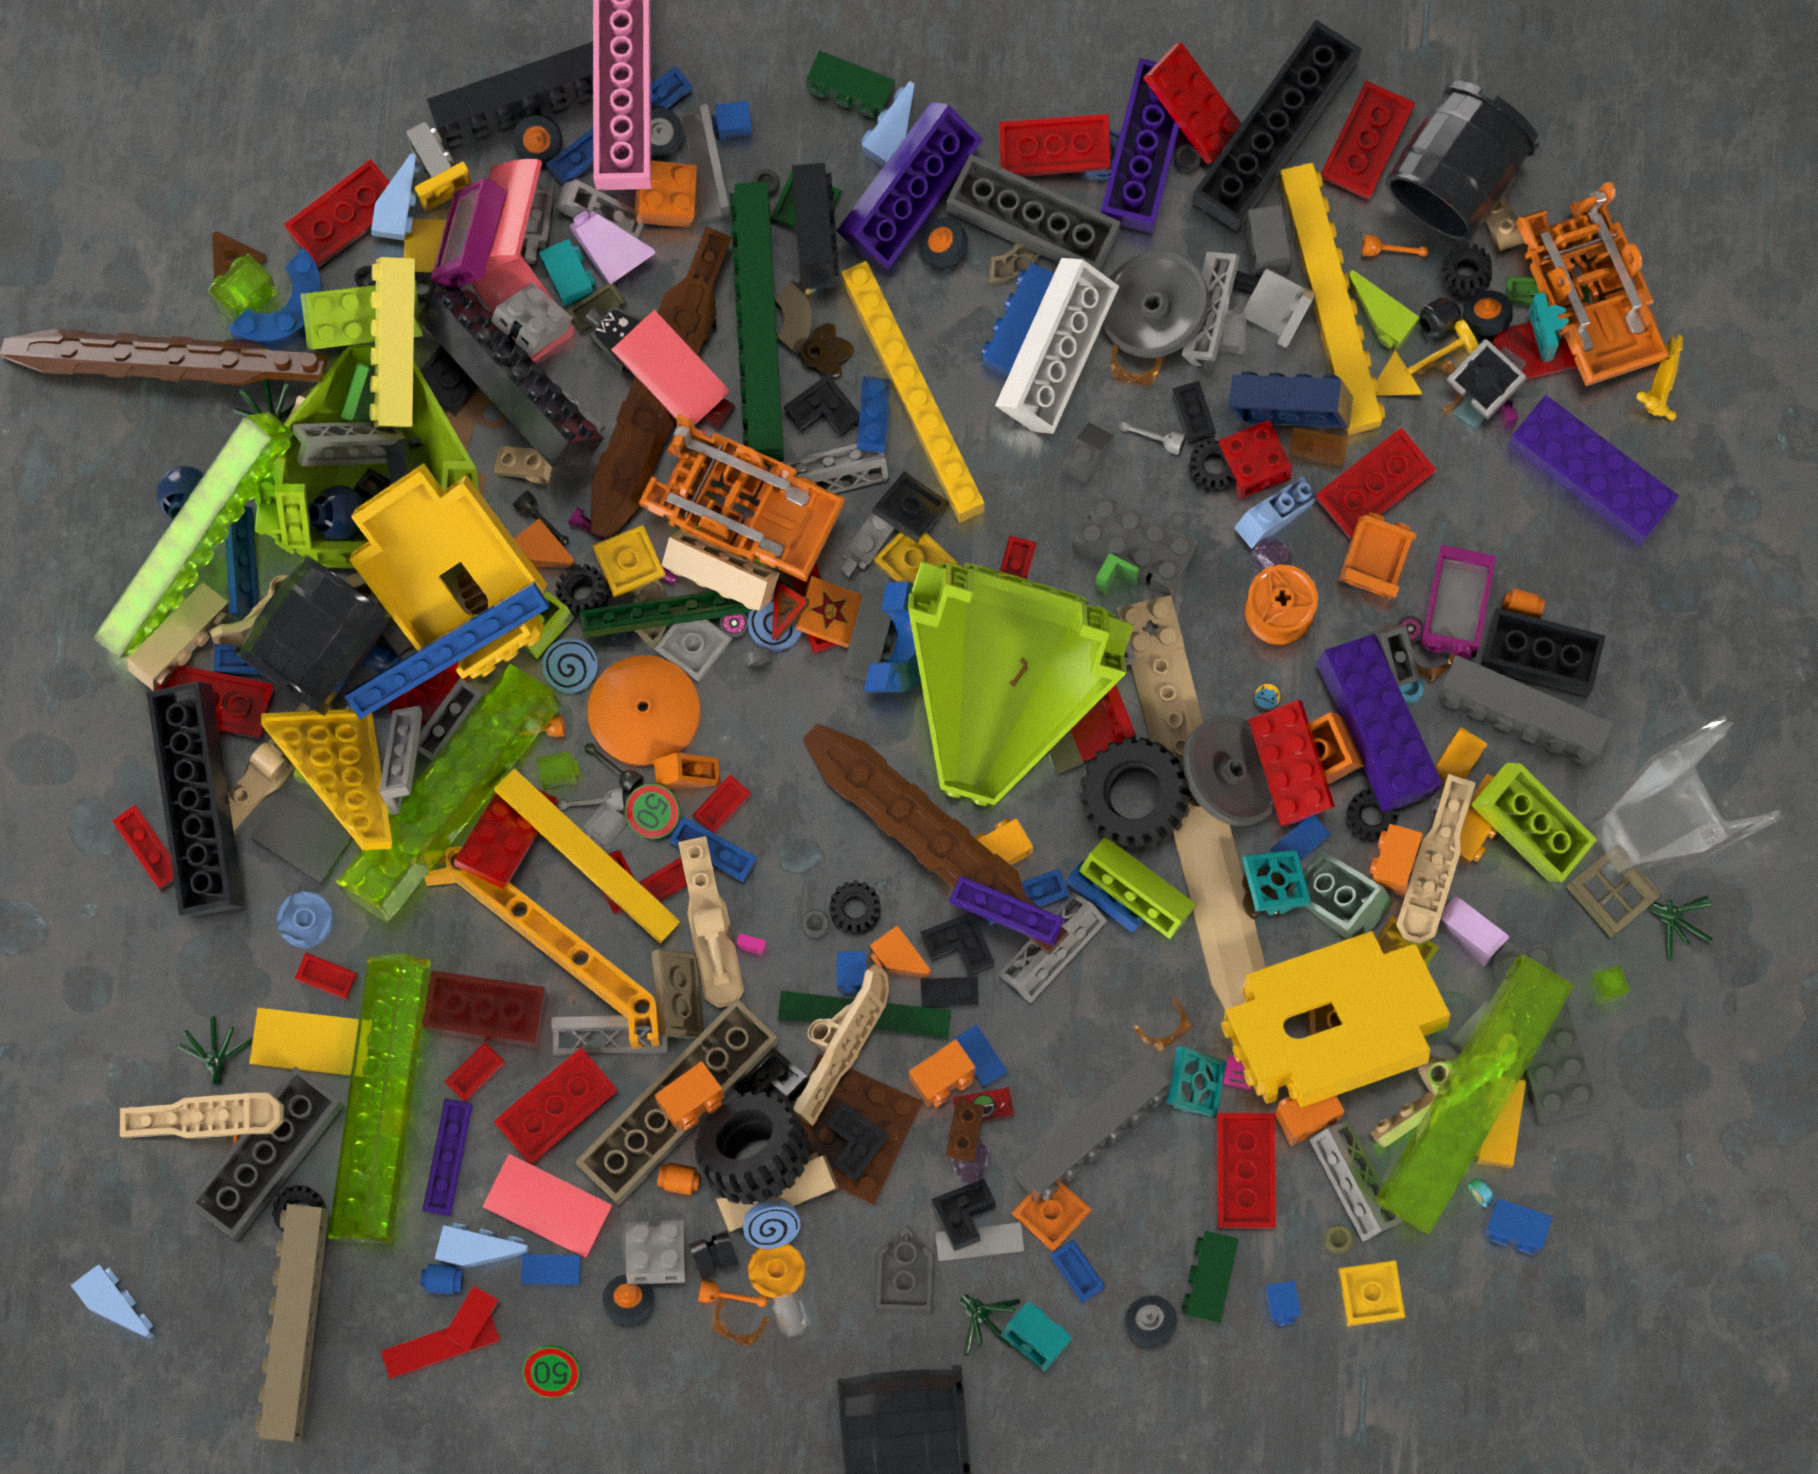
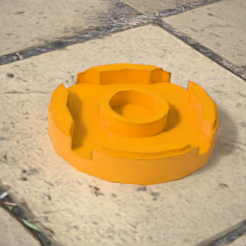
M788 1243L773 1249L757 1248L751 1255L748 1264L749 1280L753 1288L762 1296L771 1299H784L794 1294L802 1285L805 1277V1263L800 1252Z

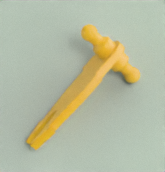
M1679 334L1677 340L1671 336L1666 345L1670 356L1666 360L1661 361L1651 391H1648V393L1644 391L1637 393V400L1645 403V407L1653 416H1665L1669 421H1673L1677 417L1676 412L1669 409L1666 401L1669 391L1674 384L1680 351H1682L1683 336Z

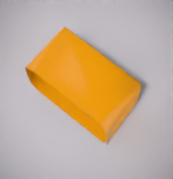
M1463 727L1457 730L1435 765L1443 783L1442 787L1445 786L1448 774L1466 779L1487 746V743Z

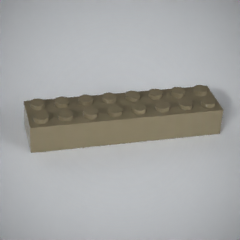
M736 998L576 1160L577 1167L619 1206L709 1114L705 1111L697 1117L699 1122L686 1131L682 1128L677 1131L657 1104L655 1094L702 1061L719 1083L724 1097H726L749 1071L779 1043L778 1037Z
M287 1204V1209L281 1212L280 1227L284 1228L283 1239L278 1240L276 1251L277 1257H281L280 1267L275 1268L273 1275V1286H277L276 1298H271L269 1314L274 1315L273 1325L272 1327L268 1326L266 1333V1344H270L269 1356H264L262 1373L267 1375L266 1383L261 1385L259 1391V1402L263 1403L262 1415H257L255 1431L260 1432L259 1438L302 1442L329 1210L324 1208Z

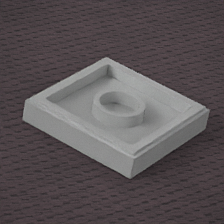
M700 620L672 625L655 646L654 651L664 659L676 664L699 684L733 639L709 620Z

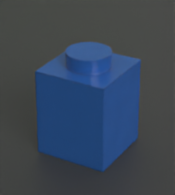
M748 101L715 105L716 114L711 115L713 131H719L720 140L752 136Z
M866 951L837 952L838 990H843V994L857 995L862 987L866 971Z
M1295 1281L1266 1285L1265 1293L1271 1323L1278 1322V1326L1295 1324V1319L1301 1316Z

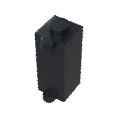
M402 438L396 444L386 449L391 485L423 463L428 468L425 443H422L421 438Z

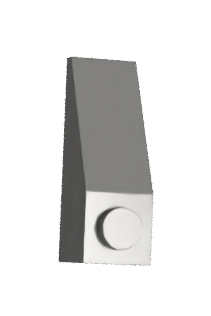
M577 179L563 184L554 209L572 218H575L584 211H588V213L593 211L637 239L644 224L634 222L635 209Z

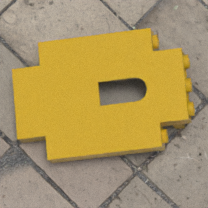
M423 463L356 508L351 517L369 541L354 550L349 561L389 614L393 616L392 618L416 650L421 649L476 616L465 611L440 577L441 574L459 562L464 565L487 596L488 608L532 582L536 583L542 594L545 591L546 581L467 475L443 490ZM537 615L461 659L456 668L457 673L462 679L468 675L472 679L478 675L482 677L488 675L496 668L495 664L501 660L505 662L511 660L518 654L519 648L525 644L527 647H530L539 641L544 627L543 623Z
M1370 931L1246 974L1245 985L1242 987V993L1246 1002L1225 1009L1224 1021L1221 1022L1225 1037L1231 1038L1234 1044L1232 1049L1237 1062L1242 1061L1245 1068L1244 1077L1247 1084L1254 1087L1257 1095H1262L1266 1104L1277 1101L1278 1088L1287 1085L1291 1098L1297 1099L1300 1108L1427 1064L1430 1048L1424 1036L1448 1028L1450 1013L1416 944L1383 954L1373 932ZM1332 1003L1342 1024L1302 1039L1288 1036L1283 1028L1288 1018Z

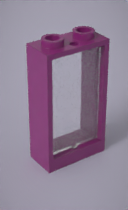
M483 178L454 192L431 276L433 281L453 291L484 277L507 191L498 186L495 181Z
M1441 544L1435 567L1421 647H1426L1431 652L1439 653L1445 651L1454 653L1462 658H1476L1496 561L1495 555Z

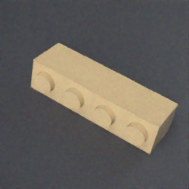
M678 530L669 537L662 562V567L669 569L673 574L691 579L698 586L708 587L719 592L722 597L734 599L743 603L746 608L758 611L771 602L779 572L755 561L751 563L744 556L740 558L681 530Z
M202 583L127 659L128 671L153 691L159 685H165L178 665L183 666L191 657V652L197 646L202 647L210 637L209 631L220 624L226 623L229 618L228 602L205 583Z
M817 1152L811 1154L807 1165H803L805 1168L800 1178L797 1177L795 1179V1184L790 1189H784L779 1197L775 1198L773 1196L768 1198L771 1203H778V1200H783L795 1206L839 1188L826 1155L819 1157ZM722 1197L717 1199L729 1232L742 1228L745 1214L753 1206L759 1204L758 1201H754L753 1205H744L741 1201L737 1204L729 1202Z

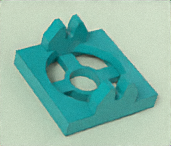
M1545 292L1535 294L1529 309V316L1543 363L1553 361L1559 345L1558 342L1563 338V336L1559 337V334L1555 332L1561 331L1569 323V319H1559L1557 317L1566 313V308L1557 305L1548 306Z
M1297 850L1245 855L1242 858L1256 911L1267 910L1269 915H1273L1277 911H1279V914L1290 911L1293 907L1308 906L1311 903ZM1279 863L1286 866L1291 873H1287L1279 868ZM1265 865L1267 868H1270L1267 876L1257 877L1258 869ZM1274 872L1280 873L1284 877V885H1275L1271 880V874ZM1295 882L1294 894L1287 898L1285 887L1288 883ZM1269 885L1276 891L1278 900L1266 896L1261 891L1260 886Z
M1177 1047L1167 1103L1172 1104L1173 1109H1181L1183 1112L1216 1117L1227 1061L1185 1047ZM1188 1063L1197 1064L1196 1071L1191 1074L1184 1072ZM1206 1067L1209 1070L1211 1081L1209 1080V1076L1205 1072ZM1197 1074H1200L1204 1080V1085L1200 1090L1194 1084ZM1182 1082L1188 1083L1192 1091L1190 1101L1186 1099L1182 1092ZM1209 1090L1206 1099L1200 1103L1201 1093Z

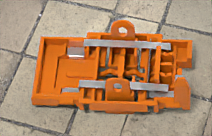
M1606 182L1598 191L1590 193L1592 197L1571 203L1569 205L1573 215L1571 219L1549 226L1545 217L1547 210L1544 209L1519 217L1516 221L1524 243L1528 245V252L1525 254L1527 260L1532 259L1533 261L1530 269L1536 280L1539 292H1545L1548 306L1557 305L1566 308V313L1557 317L1559 319H1569V323L1561 331H1558L1559 337H1565L1572 355H1575L1574 360L1585 386L1666 360L1670 356L1658 330V324L1653 312L1649 309L1653 304V299L1640 271L1642 267L1640 251L1634 243L1628 244L1620 223H1612L1611 215L1607 206L1616 196L1612 182ZM1585 254L1587 260L1591 258L1595 259L1587 266L1586 263L1581 260L1580 255ZM1571 258H1574L1576 264L1581 267L1582 275L1577 278L1572 270L1575 266L1574 263L1571 264ZM1587 285L1591 291L1592 305H1589L1588 302L1581 303L1584 300L1580 289L1581 286ZM1604 297L1605 300L1599 302L1598 298Z
M678 414L676 418L677 428L673 434L675 436L667 453L680 459L666 485L657 481L655 477H651L639 501V505L658 516H666L670 519L669 525L673 527L678 525L681 531L740 558L745 556L751 563H753L754 559H757L759 562L774 569L778 567L779 570L806 582L845 504V498L817 486V483L802 476L801 478L797 477V470L757 452L750 447L744 446L716 432L713 433L712 437L705 435V432L695 428L694 420ZM764 463L772 466L770 472H768V466ZM723 475L724 488L730 490V492L728 493L721 488L710 486L712 480L719 482ZM709 491L726 498L724 506L704 496L705 493ZM741 495V496H743V497H745V498H748V499H750V500H752V501H754L755 499H757V500H759V501H761V502H760L759 506L756 507V506H754L751 502H749V501H747V500H745V499H741V498H739L738 496ZM734 504L743 505L755 512L753 518L747 516L744 522L743 514L732 510Z

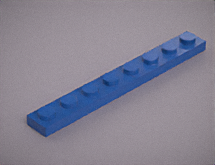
M532 582L348 691L344 697L359 719H362L548 609L550 604L536 583Z

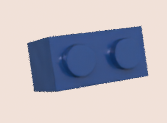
M1497 1198L1484 1234L1490 1236L1489 1240L1494 1243L1506 1245L1509 1242L1518 1245L1517 1250L1534 1255V1252L1539 1253L1543 1249L1553 1216Z

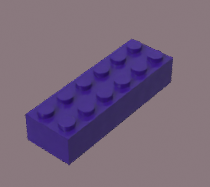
M1139 58L1101 213L1120 221V226L1153 234L1179 126L1144 80L1145 75L1158 62Z
M931 102L836 232L870 265L889 269L964 167L969 155L975 152L983 139L950 105Z
M1546 394L1513 433L1508 444L1513 450L1640 546L1643 545L1672 509L1679 497L1677 493Z
M1375 634L1324 650L1316 664L1338 713L1343 715L1365 764L1363 766L1383 813L1434 796L1443 783Z

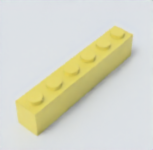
M381 257L376 259V264L372 265V280H376V292H372L371 306L376 308V317L371 322V336H375V348H371L370 360L371 364H375V376L370 378V391L374 392V404L370 405V420L374 421V427H412L415 258Z

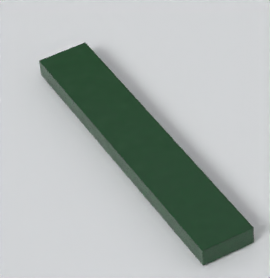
M707 591L579 611V620L583 636L588 638L750 613V609L746 608L741 602L722 597L717 591Z
M781 991L778 1020L812 1024L818 1019H832L848 1004L850 1005L854 999ZM886 1003V1007L872 1031L948 1040L951 1010Z

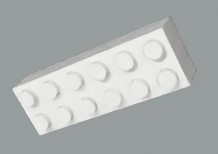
M1061 258L995 406L1033 432L1053 434L1119 286L1083 259Z

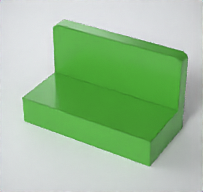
M357 362L341 411V418L351 421L356 419L362 422H374L370 420V405L374 404V392L370 391V378L375 376L374 366Z
M1109 553L1096 577L1095 591L1105 596L1115 577L1135 587L1138 582L1139 568Z

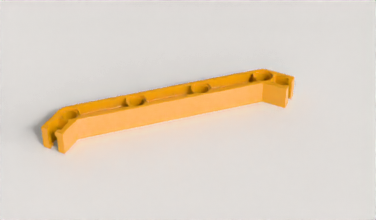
M462 847L422 850L425 863L423 872L427 886L457 883L628 1019L629 1038L632 1049L642 1048V1041L639 1042L637 1035V1026L652 1025L653 1033L647 1034V1038L651 1040L652 1047L660 1046L657 1007L654 997L510 882L505 890L465 870L454 868V860ZM431 864H447L446 868L429 871ZM519 908L527 910L523 916L513 915L515 910ZM580 956L588 958L585 964L577 965L574 963L575 959ZM639 1005H647L650 1007L649 1010L643 1014L637 1013L635 1011V1009Z

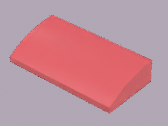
M538 159L513 160L491 166L489 179L495 181L498 186L507 191L485 271L515 260L520 256L542 161Z
M521 254L515 260L485 271L483 278L471 283L493 314L498 305L532 282L553 300ZM570 323L566 333L533 356L529 355V357L536 361L575 334L574 327Z
M655 310L611 350L675 419L678 414L694 420L695 425L731 392Z
M508 1154L483 1208L586 1258L612 1205Z

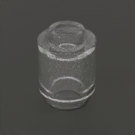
M795 1292L774 1298L775 1306H773V1310L781 1334L787 1333L788 1337L803 1334L805 1332L804 1328L808 1326V1321L801 1299L797 1298Z

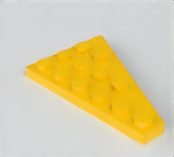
M353 709L329 710L325 716L316 711L261 714V725L361 849H391L392 837L387 805L379 792L382 773L373 714L370 713L362 719H359Z

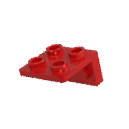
M1269 420L1219 440V446L1235 477L1236 493L1240 500L1291 480L1292 466Z
M1116 684L1070 729L1083 762L1097 758L1095 754L1100 749L1103 752L1109 748L1107 744L1116 741L1118 744L1123 742V738L1132 737L1136 740L1137 736Z

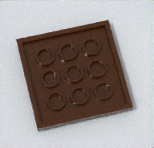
M820 1054L817 1055V1058L810 1070V1073L808 1075L809 1079L811 1074L813 1073V1071L816 1070L820 1061L823 1058V1056ZM849 1068L840 1078L814 1125H809L799 1118L810 1140L811 1148L809 1154L817 1152L819 1157L826 1155L839 1186L836 1189L875 1206L922 1105V1100ZM842 1102L890 1135L856 1183L832 1166L848 1144L846 1140L826 1127V1124Z

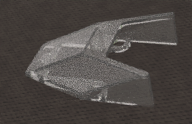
M1724 715L1651 756L1590 823L1617 874L1707 857L1787 817L1784 811L1776 810L1767 815L1725 821L1696 772V766L1734 724L1732 718Z

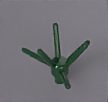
M265 379L264 387L268 412L263 413L244 389H240V394L257 414L236 407L233 408V412L261 422L263 429L268 430L269 441H271L278 433L279 427L282 426L281 420L292 412L295 403L281 413L289 388V383L285 382L276 410L273 411L269 379Z
M1703 896L1681 906L1673 905V901L1670 899L1665 906L1658 902L1653 903L1651 912L1659 915L1660 920L1666 923L1667 960L1671 961L1673 958V929L1685 945L1690 943L1678 924L1704 940L1712 942V937L1682 919L1684 911L1712 907L1713 902L1708 901V896Z
M211 1015L210 1052L206 1053L188 1030H184L183 1034L195 1050L181 1043H177L176 1047L203 1061L205 1070L210 1071L211 1083L222 1082L221 1070L225 1068L224 1061L251 1044L253 1038H248L226 1053L235 1030L234 1026H230L220 1051H217L216 1017Z
M967 1294L960 1298V1304L966 1308V1315L971 1318L964 1349L965 1356L970 1354L974 1332L977 1344L979 1346L983 1345L979 1326L981 1322H984L1007 1346H1012L1000 1336L1002 1331L988 1318L990 1311L1015 1313L1016 1309L1008 1306L1020 1304V1299L984 1304L981 1300L974 1299Z

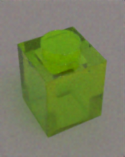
M570 751L536 758L544 791L577 784L575 775H580L577 758H571Z
M1621 965L1597 972L1589 980L1599 1006L1625 998L1630 993V988Z

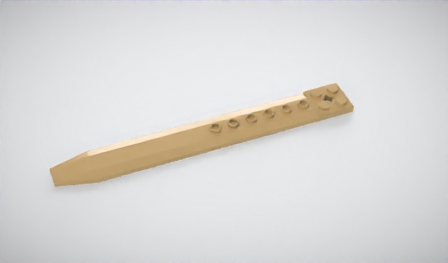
M1168 595L1117 607L1118 619L1134 625L1129 640L1138 661L1130 664L1149 740L1153 743L1157 741L1164 745L1183 765L1185 743L1191 732L1203 723L1172 596ZM1148 622L1158 626L1153 636H1150L1149 632H1143L1142 628H1145ZM1192 794V801L1188 803V808L1190 809L1188 817H1183L1181 821L1183 826L1179 831L1174 830L1173 835L1189 898L1196 903L1193 914L1211 985L1225 1010L1246 1002L1242 993V987L1245 985V975L1266 968L1255 921L1247 915L1243 908L1242 902L1245 895L1242 887L1243 875L1230 824H1226L1211 816L1201 807Z

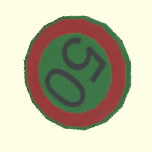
M657 783L643 784L635 788L628 796L625 804V818L630 828L639 836L647 839H660L670 834L677 826L680 818V804L675 794L666 786Z
M546 1345L530 1352L524 1361L522 1374L524 1382L530 1391L543 1398L556 1399L562 1398L574 1390L579 1381L580 1367L577 1359L570 1351L560 1346Z

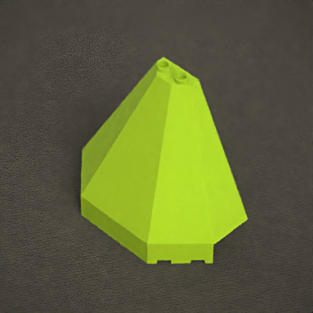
M349 345L324 375L323 381L314 387L250 466L255 504L258 506L254 531L260 535L268 534L275 539L274 543L291 554L297 552L303 557L307 554L326 568H355L349 561V558L354 550L369 540L362 531L355 537L345 541H334L322 536L315 526L310 524L308 506L313 503L316 496L322 490L330 486L344 485L354 489L368 467L390 479L388 463L301 466L297 461L301 443L292 432L294 424L362 422L356 419L351 421L341 418V411L357 362L375 367V364H371L370 360L371 348H375V345ZM413 360L412 427L398 429L405 438L412 439L418 437L422 439V443H425L429 471L443 490L467 475L479 491L475 465Z
M921 562L912 592L909 593L908 610L940 789L944 790L945 794L951 797L960 798L965 796L972 798V801L979 805L987 806L988 803L995 805L1127 673L1126 657H1124L1134 625L1130 622L1115 619V614L1101 606L1087 605L1089 600L1081 595L984 566L966 563L965 568L955 563L939 562L937 566L928 562ZM1021 658H1024L1027 662V669L1013 687L1009 683L1011 680H1014L1024 666L1020 662Z

